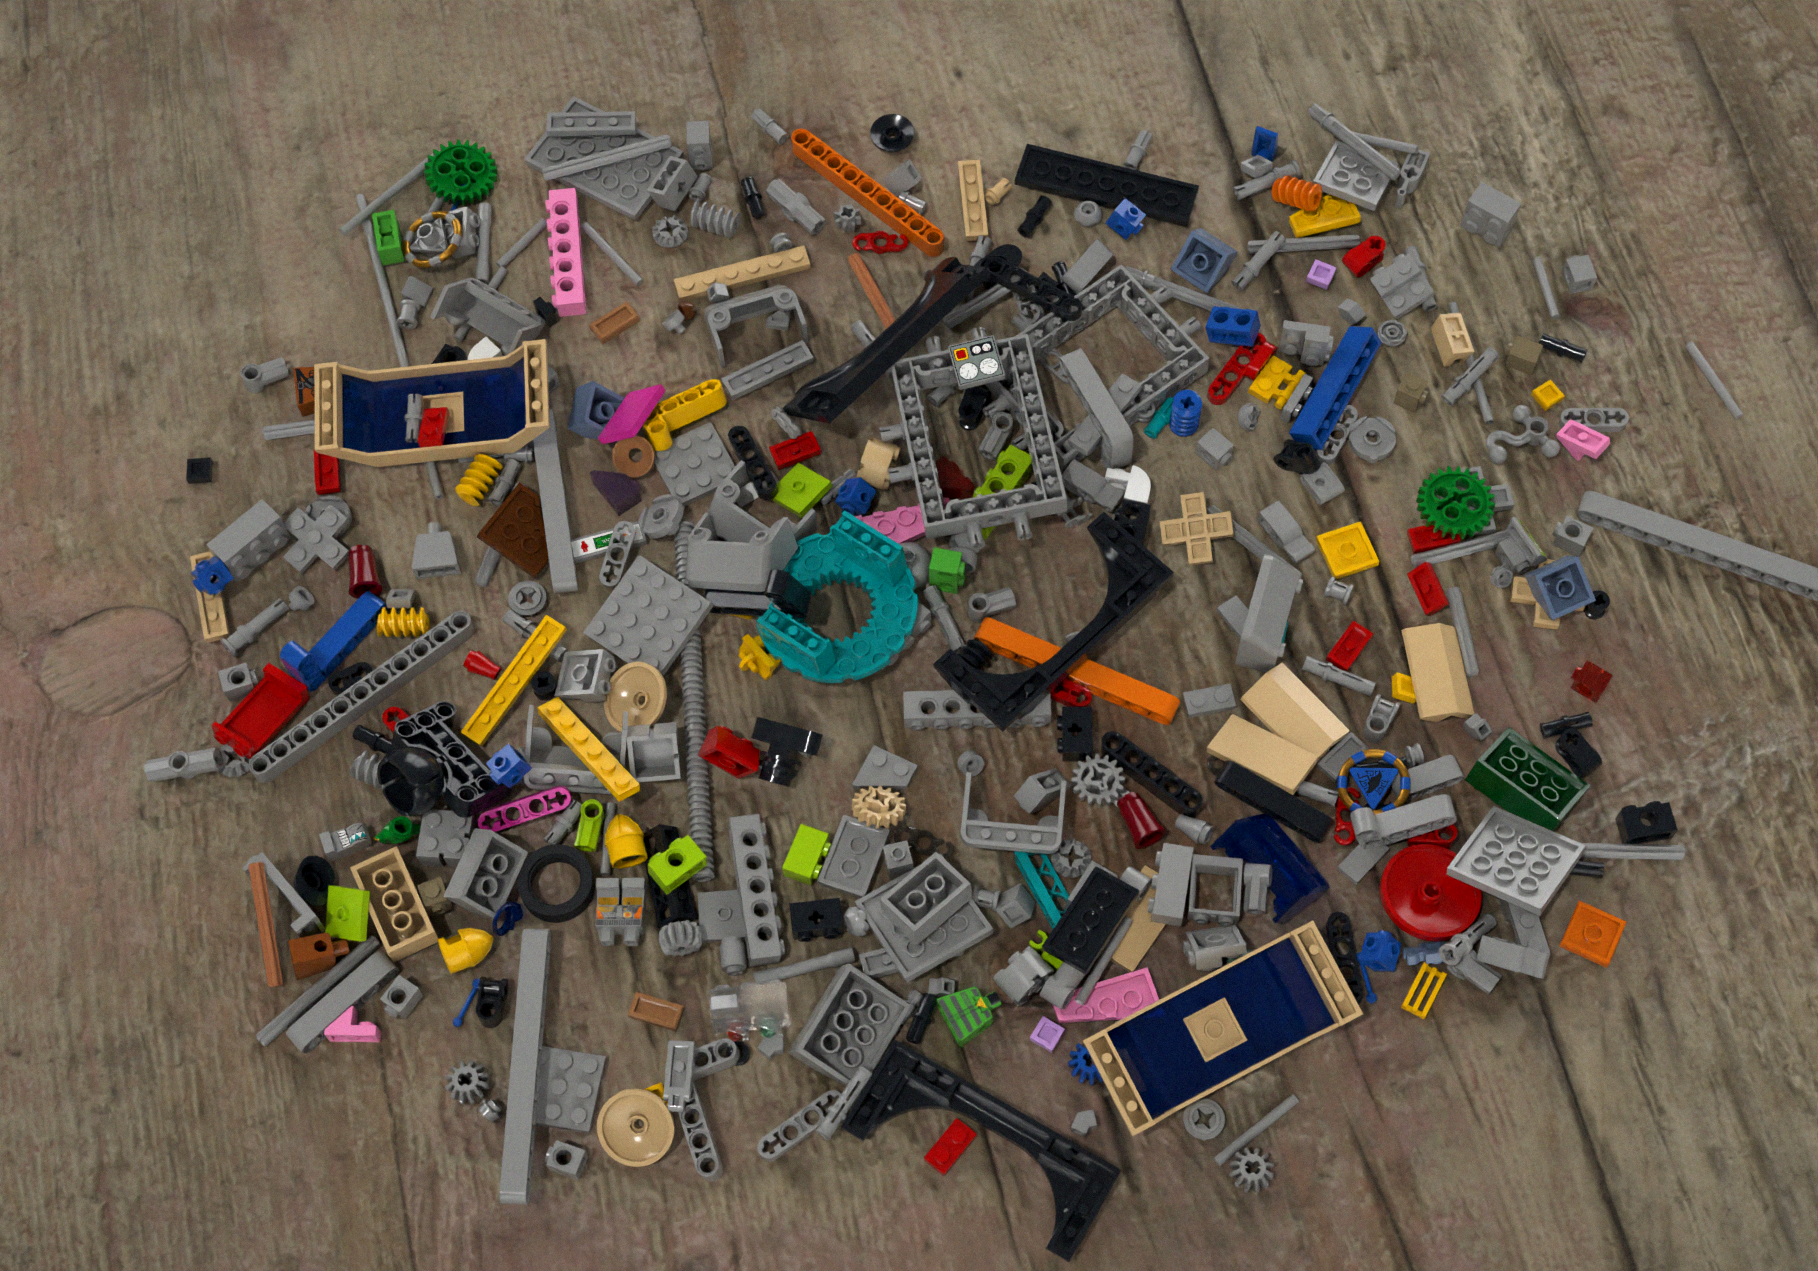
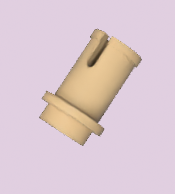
M1002 178L992 189L988 188L986 190L985 200L990 205L998 204L1000 198L1012 189V184L1005 186L1009 183V180Z

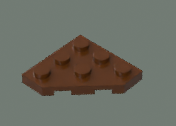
M519 482L481 529L477 538L534 579L549 561L539 496Z

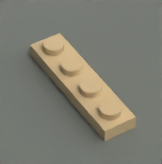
M980 159L958 161L966 241H977L978 236H984L983 240L988 237Z
M209 551L190 556L192 571L195 570V566L202 560L211 559L213 557L212 553ZM195 587L204 640L206 643L228 638L230 633L222 591L216 595H209L204 591L200 593Z

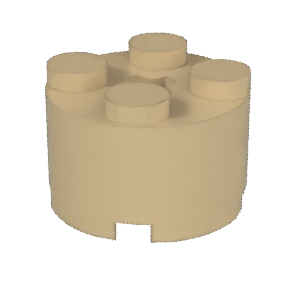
M870 436L860 462L861 469L858 470L856 478L861 477L872 487L888 490L890 485L888 468H896L901 447L886 441L882 442V440Z

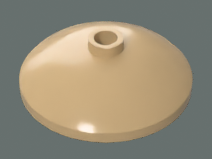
M645 662L628 663L617 670L609 681L611 691L609 694H606L604 701V710L608 721L615 729L622 732L623 711H627L628 726L650 724L651 728L659 720L666 704L667 688L662 674L657 668Z
M626 1089L613 1095L603 1105L597 1120V1133L602 1147L610 1157L627 1166L641 1167L650 1165L665 1155L674 1139L675 1123L667 1104L659 1096L643 1089ZM636 1119H641L644 1126H638Z

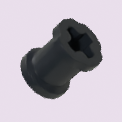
M1600 590L1593 591L1596 601L1585 605L1584 612L1589 619L1596 620L1602 618L1610 604V598L1607 593Z

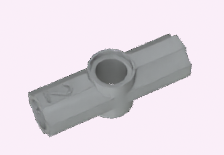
M775 179L769 184L766 189V195L781 207L787 219L792 222L797 221L811 235H817L826 224L825 219L810 206L809 201L802 193H795L780 179Z
M216 747L189 753L176 751L168 757L147 760V763L144 764V772L149 782L178 777L191 779L199 773L220 770L222 757L220 750Z

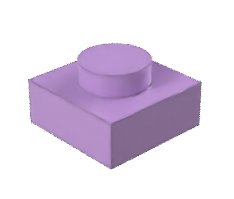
M1315 259L1306 282L1327 290L1336 273V267Z
M1043 1016L1031 1034L1030 1041L1052 1053L1064 1034L1065 1029Z

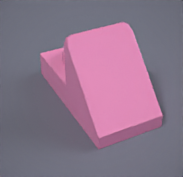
M1571 419L1556 434L1558 440L1577 461L1585 454L1597 459L1610 445L1609 437Z
M354 1006L348 1008L324 1031V1035L330 1042L381 1041V1031L374 1023L359 1022V1025H357L358 1011Z

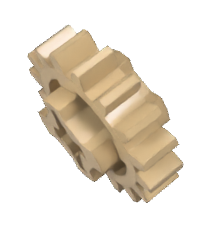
M869 786L868 791L862 788L860 789V794L855 793L852 801L853 816L858 817V822L866 821V826L868 827L874 824L876 829H879L880 826L889 828L890 823L897 826L898 821H903L905 815V799L899 798V792L891 793V788L883 790L882 786H878V788Z

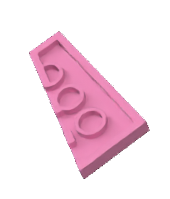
M948 497L943 498L945 510L947 503L950 501ZM919 503L918 506L898 507L897 510L884 513L883 511L873 512V515L862 517V515L854 516L898 544L912 542L926 535Z
M1147 967L1097 982L1084 1005H1079L1075 1002V998L1081 988L1075 989L1072 999L1063 1010L1053 1004L1052 1006L1058 1023L1121 1020L1156 1002L1159 998ZM1161 1007L1140 1019L1164 1017L1165 1014Z

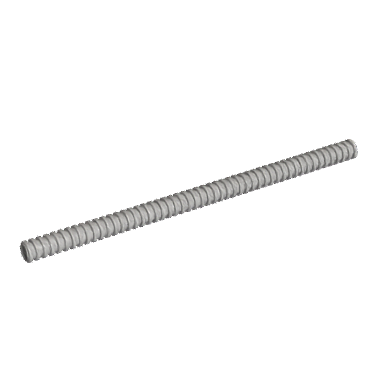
M688 521L679 522V530L674 534L676 577L678 581L698 593V588L690 587L686 578L688 536L694 529V524ZM699 626L681 651L680 657L682 665L681 678L683 679L682 692L684 693L682 698L684 700L683 707H685L683 709L685 714L683 717L685 721L684 728H686L684 733L686 735L685 748L687 749L685 751L687 756L686 769L688 771L687 784L689 785L687 790L689 792L688 799H690L688 801L690 806L688 809L690 813L689 820L691 821L689 823L691 828L690 838L707 857V866L693 875L692 879L705 882L713 879L715 876L712 872L714 870V865H712L714 860L712 858L713 851L711 850L713 848L711 843L712 829L710 828L712 824L709 821L711 819V814H709L711 808L709 807L710 800L708 799L710 797L708 792L710 790L708 785L709 778H707L709 776L707 771L708 764L706 760L697 756L706 738L701 638H699L701 633Z

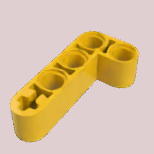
M717 379L705 381L657 403L642 425L644 435L652 444L654 450L664 451L672 446L671 431L713 413L726 405L727 400L721 381Z

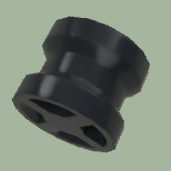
M547 671L535 674L531 681L535 696L542 701L553 699L557 687L554 676Z

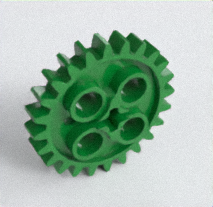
M457 139L456 145H453L451 141H448V147L440 144V151L433 149V156L428 155V162L425 163L424 174L426 184L430 186L431 193L436 192V198L444 196L445 203L452 199L453 205L458 200L461 201L463 206L466 200L474 204L475 197L481 201L482 194L488 196L489 189H494V182H497L495 159H492L491 152L486 153L484 146L478 149L477 142L470 146L469 140H466L465 144H461L460 140Z
M1447 466L1445 473L1439 468L1436 475L1430 473L1428 480L1424 479L1422 486L1419 487V495L1416 502L1419 503L1417 511L1422 512L1420 519H1428L1425 526H1435L1433 533L1441 530L1442 537H1445L1447 533L1451 534L1453 540L1456 534H1459L1461 539L1465 538L1466 533L1473 537L1475 530L1481 533L1483 526H1488L1489 519H1492L1494 514L1492 510H1494L1496 503L1492 502L1495 495L1489 494L1491 486L1484 487L1486 479L1478 481L1477 472L1472 476L1469 475V468L1464 473L1461 472L1459 466L1453 472L1450 466ZM1456 487H1462L1465 489V491H1461ZM1435 495H1440L1444 499H1438ZM1467 506H1472L1476 510H1470ZM1449 514V515L1454 516L1455 518H1454V519H1451V518H1448L1446 515Z

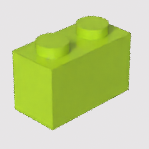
M800 824L783 864V875L812 886L814 879L818 880L823 865H820L822 859L827 857L832 845L829 840V833Z

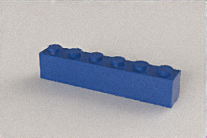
M1349 326L1289 432L1294 441L1309 443L1313 449L1322 450L1382 343L1372 327Z

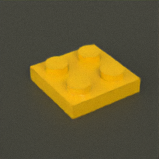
M1361 521L1316 536L1318 547L1331 575L1336 580L1379 565L1380 561Z

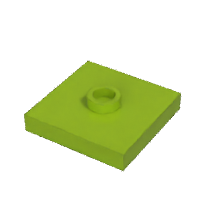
M797 463L776 484L778 493L770 500L802 518L833 485L830 480Z
M336 885L328 886L325 933H329L330 937L359 942L366 941L370 891Z

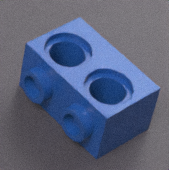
M1213 306L1205 328L1209 342L1253 347L1261 324L1256 310Z

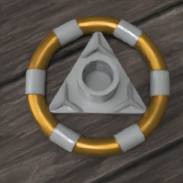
M433 211L419 217L408 228L403 238L402 250L406 260L413 266L430 268L442 264L449 259L459 247L462 239V227L459 219L446 211ZM442 219L449 222L454 229L449 246ZM417 232V236L419 238L415 240L414 243L411 245L414 235ZM411 250L413 252L434 253L440 255H437L427 260L418 259L411 252Z

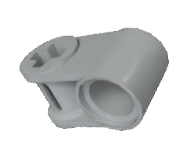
M1377 694L1363 729V737L1366 741L1379 743L1383 740L1390 723L1393 722L1398 711L1399 702L1392 703L1381 698L1380 694ZM1370 726H1377L1380 731H1375Z

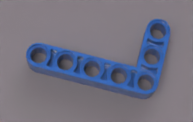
M367 591L361 595L309 652L295 641L288 642L280 652V659L290 676L306 685L308 691H315L377 625L378 615L381 614L382 608L386 607L388 612L387 604L372 592Z

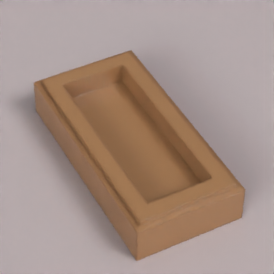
M626 301L589 324V327L603 345L640 322V317Z
M636 992L628 1012V1018L677 1032L685 1007Z

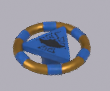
M1361 750L1350 756L1342 765L1337 777L1339 797L1351 812L1364 807L1355 803L1347 792V776L1349 771L1375 815L1403 806L1410 792V775L1406 766L1397 756L1385 750ZM1368 758H1379L1395 768L1352 767ZM1399 773L1400 793L1393 803L1375 810Z

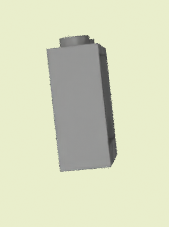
M1192 854L1187 920H1193L1197 924L1218 922L1221 926L1238 924L1243 859ZM1197 873L1234 876L1232 912L1195 909Z

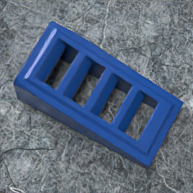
M1257 126L1251 155H1260L1272 162L1278 150V133Z

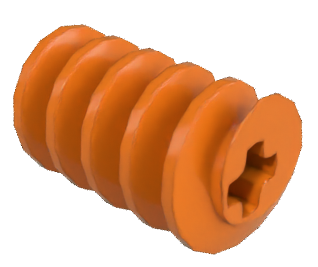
M1286 175L1283 178H1278L1273 183L1271 194L1276 202L1312 212L1319 206L1322 197V186Z

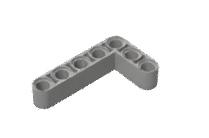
M1079 348L1059 357L1058 362L1063 374L1102 437L1101 459L1105 469H1120L1131 464L1134 440L1132 431L1083 350Z
M727 1038L695 1049L691 1101L685 1102L684 1112H678L695 1168L700 1176L709 1182L716 1181L722 1176L723 1165L695 1080L736 1065L741 1056L736 1044ZM732 1047L733 1052L729 1057H721L724 1049ZM701 1057H708L709 1060L705 1066H697V1062ZM698 1113L700 1116L699 1120L695 1124H688L689 1117L692 1114ZM707 1138L705 1147L696 1148L698 1139ZM708 1162H715V1169L710 1173H704V1166Z

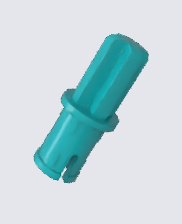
M1174 397L1167 398L1161 408L1154 412V417L1147 427L1144 428V433L1148 437L1156 439L1162 428L1170 423Z

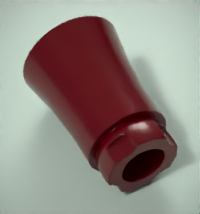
M355 545L351 547L348 558L349 595L359 599L365 592L370 591L378 596L382 592V586L378 577L373 550L369 545Z
M1130 792L1118 800L1117 806L1128 827L1136 849L1150 847L1165 836L1166 830L1156 820L1138 793Z

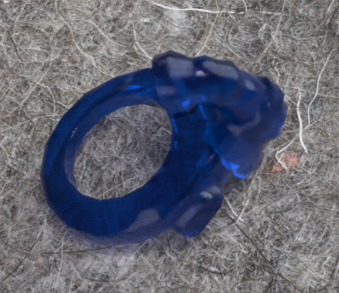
M506 902L496 911L492 922V929L495 935H505L509 930L514 929L516 921L522 919L524 911L519 903ZM503 911H505L504 923L498 929V918Z

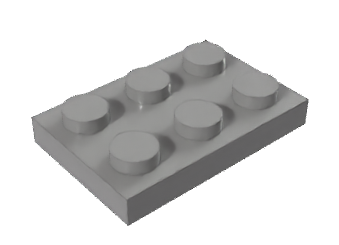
M843 814L817 884L859 899L867 895L883 854V846L888 841L890 830L883 827L876 829L874 824L868 827L865 821L858 822V819Z

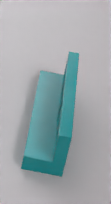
M1014 851V861L1053 930L1064 914L1063 911L1056 908L1052 900L1053 896L1062 898L1067 902L1069 895L1046 854ZM1039 854L1043 861L1041 868H1035L1029 857ZM1042 875L1053 879L1054 885L1052 890L1045 888L1041 881Z

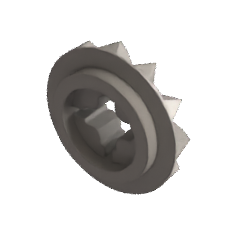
M675 215L673 217L664 216L663 219L656 221L655 226H652V235L655 242L660 246L673 248L681 245L686 240L688 228L682 218L678 219ZM667 226L673 230L672 237L667 231Z
M523 581L511 589L508 602L511 609L521 617L523 615L532 617L537 612L541 613V609L546 605L547 595L539 583ZM522 594L527 597L532 596L533 604L529 602L524 603Z
M227 744L218 748L222 757V766L219 771L223 775L238 777L250 770L248 767L250 759L248 757L238 755L241 761L233 760L230 762L231 760L227 755L236 754L233 748Z
M1074 838L1072 840H1063L1059 850L1052 853V865L1064 877H1079L1084 874L1091 862L1090 850L1085 846L1084 842L1076 841ZM1071 850H1074L1075 857L1079 859H1074L1072 867H1070L1068 858H1064V856H1069Z
M1205 1098L1198 1099L1189 1104L1183 1114L1185 1130L1193 1138L1202 1139L1203 1141L1215 1138L1223 1130L1225 1124V1115L1222 1108L1213 1100ZM1199 1112L1204 1117L1211 1116L1208 1120L1209 1129L1203 1123L1195 1125L1200 1118Z

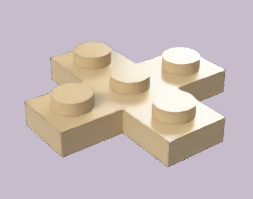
M1204 492L1180 495L1183 518L1160 521L1162 545L1164 547L1186 543L1190 566L1213 563L1211 540L1234 536L1231 511L1207 514Z
M1547 559L1538 564L1537 569L1556 560ZM1514 576L1510 602L1535 605L1533 627L1558 630L1560 617L1551 620L1533 597L1526 578ZM1585 606L1576 609V611H1584Z

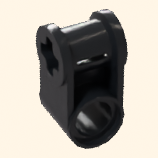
M977 386L965 389L958 409L960 415L959 425L962 429L971 431L978 427L983 416L982 409L989 404L991 390Z
M1291 439L1285 440L1283 449L1273 458L1274 463L1286 471L1291 470L1312 474L1321 466V461L1311 444Z
M1567 729L1556 741L1555 749L1579 778H1583L1602 764L1599 753L1591 747L1578 730Z
M486 977L480 978L476 1014L481 1024L486 1028H494L502 1021L504 1004L508 994L507 978H503L501 981L487 980ZM487 1010H495L492 1016H483Z

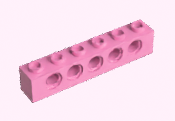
M576 189L549 190V200H545L547 213H550V218L547 219V229L552 234V237H548L549 251H553V256L549 257L550 269L554 270V275L550 276L551 287L556 292V295H552V304L558 309L559 317L587 314L579 204Z

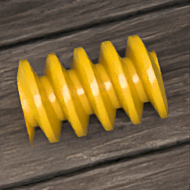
M477 454L474 457V462H471L469 469L464 473L465 477H462L460 484L455 487V492L467 504L479 506L480 504L475 499H484V495L480 491L486 493L489 491L485 483L488 485L494 483L490 476L497 478L498 473L494 469L502 470V464L490 456Z
M383 607L377 619L378 637H382L383 634L386 637H391L393 633L395 637H401L402 634L405 637H410L412 633L414 637H420L421 634L424 635L430 630L429 616L425 613L423 607L420 608L419 614H416L414 607H411L409 614L406 613L405 607L401 608L400 614H397L395 607H392L390 614L387 613L386 607Z

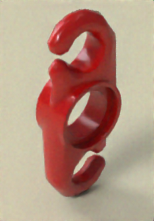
M876 231L874 233H860L856 235L852 241V246L855 250L861 251L862 248L858 245V241L864 240L867 244L863 247V250H872L874 253L884 254L886 252L903 251L907 248L909 240L907 236L900 234L899 237L903 240V244L897 245L894 243V240L898 237L896 234L889 235L884 231ZM877 239H884L887 242L884 246L874 244Z
M1347 787L1348 793L1353 794L1355 798L1360 797L1356 789ZM1338 794L1335 814L1336 827L1334 830L1336 833L1345 830L1349 833V837L1342 839L1338 834H1335L1333 838L1338 844L1345 846L1350 845L1356 837L1352 821L1346 822L1340 817L1342 811L1350 810L1343 804ZM1355 799L1354 802L1359 804V801Z

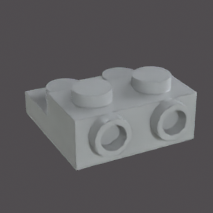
M469 207L449 211V213H452L459 219L462 227V239L452 256L459 258L474 254L475 247L479 245V238L476 234V227L480 226L478 215ZM442 219L449 246L454 229L449 222ZM427 253V256L429 258L440 255L434 253Z
M1410 254L1396 256L1392 261V265L1386 269L1385 267L1376 269L1373 272V277L1370 278L1396 320L1436 295Z
M1284 320L1278 352H1284L1288 355H1301L1300 363H1305L1309 366H1323L1324 361L1329 362L1334 336H1329V326Z
M604 649L565 652L554 696L559 697L561 700L605 701L606 694H609L611 691V684L609 682L611 672H614L616 669L614 656Z
M1236 924L1186 932L1187 941L1183 942V951L1185 957H1188L1189 966H1195L1196 970L1212 971L1217 967H1222L1221 957L1236 958L1240 954H1247L1246 943Z

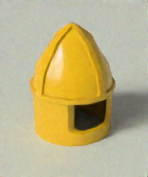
M617 814L612 819L605 834V847L608 849L611 866L617 869L639 865L648 858L642 830L631 818L622 814ZM640 855L638 858L633 859V860H629V861H622V860H621L622 858H625V857Z
M463 928L457 930L458 935L448 939H444V937L437 939L450 974L468 967L472 968L483 961L491 950L493 936L484 930Z

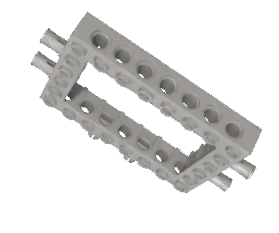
M1122 265L1074 296L1082 303V315L1078 320L1068 321L1050 312L1032 324L1020 312L1018 313L1020 318L1015 315L1011 321L1021 332L1016 336L1028 334L1034 362H1036L1117 306L1167 360L1164 367L1155 373L1151 372L1148 374V378L1139 383L1142 385L1141 391L1122 413L1129 426L1140 419L1136 412L1139 411L1142 414H1147V411L1151 410L1148 407L1151 402L1157 408L1167 398L1174 396L1207 373L1209 357L1189 337L1201 329L1199 321L1194 322L1196 318L1191 317L1179 326L1160 306V304L1172 297L1170 290L1163 285L1150 295ZM1055 295L1047 297L1052 303L1057 302L1059 299ZM1070 305L1065 310L1069 313H1075L1078 311V308ZM1011 372L1005 373V379L984 384L997 398V400L982 409L988 420L992 421L995 414L1007 410L1023 427ZM1045 406L1059 468L1064 472L1073 459L1079 462L1086 457V455L1068 445V439L1081 424L1077 423L1074 429L1063 436L1064 427L1062 423L1056 421ZM1025 433L1011 441L1014 447L1022 451L1028 448ZM1102 439L1090 453L1101 447Z
M979 327L980 336H978L977 328H974L971 331L973 340L986 337L985 328ZM1025 334L995 340L1004 373L1011 372L1037 486L1027 484L1023 488L1008 491L1002 489L999 493L984 496L978 494L977 497L964 500L953 499L947 503L946 510L944 508L942 490L940 489L933 448L931 447L920 390L957 383L949 351H942L939 337L933 336L934 345L932 344L931 337L925 340L928 354L900 359L891 366L902 421H900V424L879 427L882 442L899 438L906 439L910 462L906 466L888 468L890 482L892 484L909 479L915 482L927 539L967 532L970 549L977 550L975 540L978 541L979 549L985 546L982 528L1014 522L1017 539L1024 540V531L1027 540L1032 537L1028 519L1067 511V497L1029 336Z

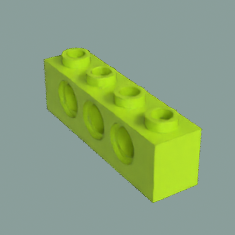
M1010 444L1006 451H1001L997 458V465L994 469H989L985 476V483L982 487H977L972 498L977 497L978 494H982V496L994 494L992 492L993 489H1005L1008 491L1021 488L1033 470L1030 454ZM1011 471L1013 474L1006 475L1004 472ZM995 526L981 529L985 540H987Z

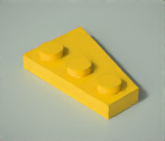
M1330 194L1323 197L1315 211L1311 212L1301 209L1289 216V224L1296 238L1357 224L1361 221V215L1354 203Z

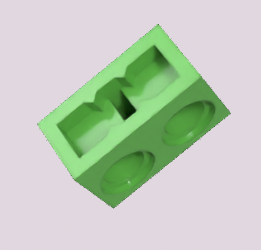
M389 210L373 213L372 218L377 251L383 266L405 262L400 225L395 211Z
M933 548L929 565V586L937 585L939 591L958 594L959 586H964L966 577V562L962 561V552Z

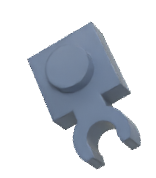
M1430 941L1419 943L1417 948H1403V959L1407 960V965H1415L1420 961H1425L1426 964H1440L1443 960L1439 955V949L1446 943L1445 941Z

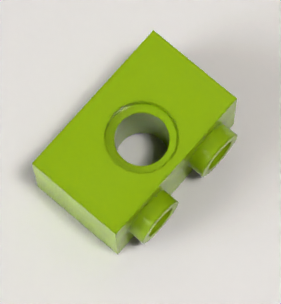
M686 835L682 839H675L665 852H658L652 856L648 863V873L665 894L668 895L707 866V857L690 836ZM675 859L682 862L679 866H672L669 863Z

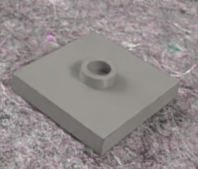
M738 890L698 893L699 928L702 933V943L721 942L723 938L729 936H738L745 940Z

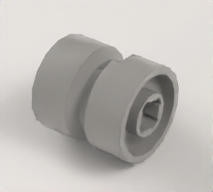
M967 532L952 534L949 550L962 552V561L966 562V573L975 571L978 559L976 553L979 552L978 541L975 540L977 550L970 549Z

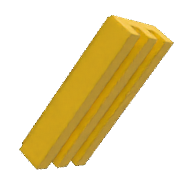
M1424 962L1401 1008L1425 1019L1447 974L1443 971L1442 973L1437 971L1438 969L1435 967H1429ZM1424 972H1427L1429 976L1412 1007L1408 1004ZM1433 978H1438L1423 1011L1418 1010Z

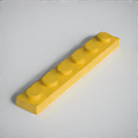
M545 615L461 730L464 736L483 747L567 631L565 626Z
M559 697L537 707L541 718L619 802L640 791V784Z

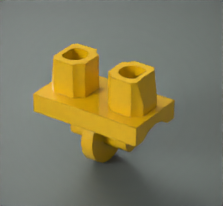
M749 634L743 636V643L738 650V656L742 660L739 668L742 671L750 669L753 673L758 672L765 681L770 679L773 670L780 665L781 660H775L770 653L766 654L764 652L766 647L760 635L753 638Z

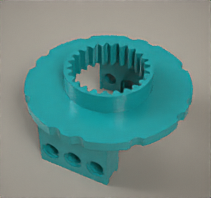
M845 510L842 512V517L838 522L830 527L828 534L821 535L816 533L797 541L798 548L783 571L791 574L812 593V596L816 595V588L822 590L823 584L826 583L828 586H831L833 581L841 584L845 580L847 585L854 582L856 588L861 586L864 593L867 592L869 599H871L873 609L870 611L871 619L866 621L868 627L862 626V633L854 632L852 639L845 636L843 642L839 638H835L834 642H832L829 637L823 639L821 635L814 633L812 628L805 623V618H793L790 614L786 615L775 608L772 602L763 616H756L758 618L757 629L762 642L775 660H781L784 668L791 673L799 672L804 679L821 683H843L848 678L859 680L881 670L891 662V657L894 654L900 653L906 645L905 639L907 636L912 635L918 616V596L914 593L916 584L911 570L906 563L903 546Z

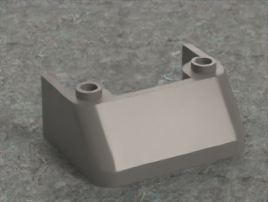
M467 278L445 285L431 314L432 319L446 317V321L452 325L458 326L465 323L471 325L501 343V349L505 356L522 346V342L535 340L546 323L539 315L474 278Z
M776 285L706 307L704 319L721 368L726 366L723 348L717 331L726 329L730 324L777 310H792L801 337L805 343H808L807 324L797 296L790 288L785 285Z
M742 460L717 487L707 511L719 541L749 543L755 533L759 531L774 532L781 521L778 520L771 528H768L735 505L740 497V488L748 480L745 462ZM812 508L797 525L789 520L796 542L810 536L817 529L816 513Z
M704 513L688 536L686 578L690 587L750 592L765 591L769 571L772 569L784 570L798 548L788 517L782 518L774 532L759 531L755 533L749 543L719 541L709 513Z
M1264 553L1235 665L1265 673L1275 667L1277 656H1283L1286 643L1281 641L1294 594H1300L1303 580L1299 579L1300 574L1273 555Z
M529 705L525 759L532 769L524 775L525 784L529 788L536 790H546L562 785L566 786L570 792L611 794L569 747L552 746L551 733L545 728L533 727L534 705ZM623 711L622 733L611 732L606 734L601 740L605 748L623 767H625L628 728L627 711Z
M966 773L961 823V839L965 845L975 848L1052 854L1059 850L1062 840L1066 781H1061L1058 816H1045L1040 819L1038 826L989 822L987 815L983 811L969 809L972 773Z

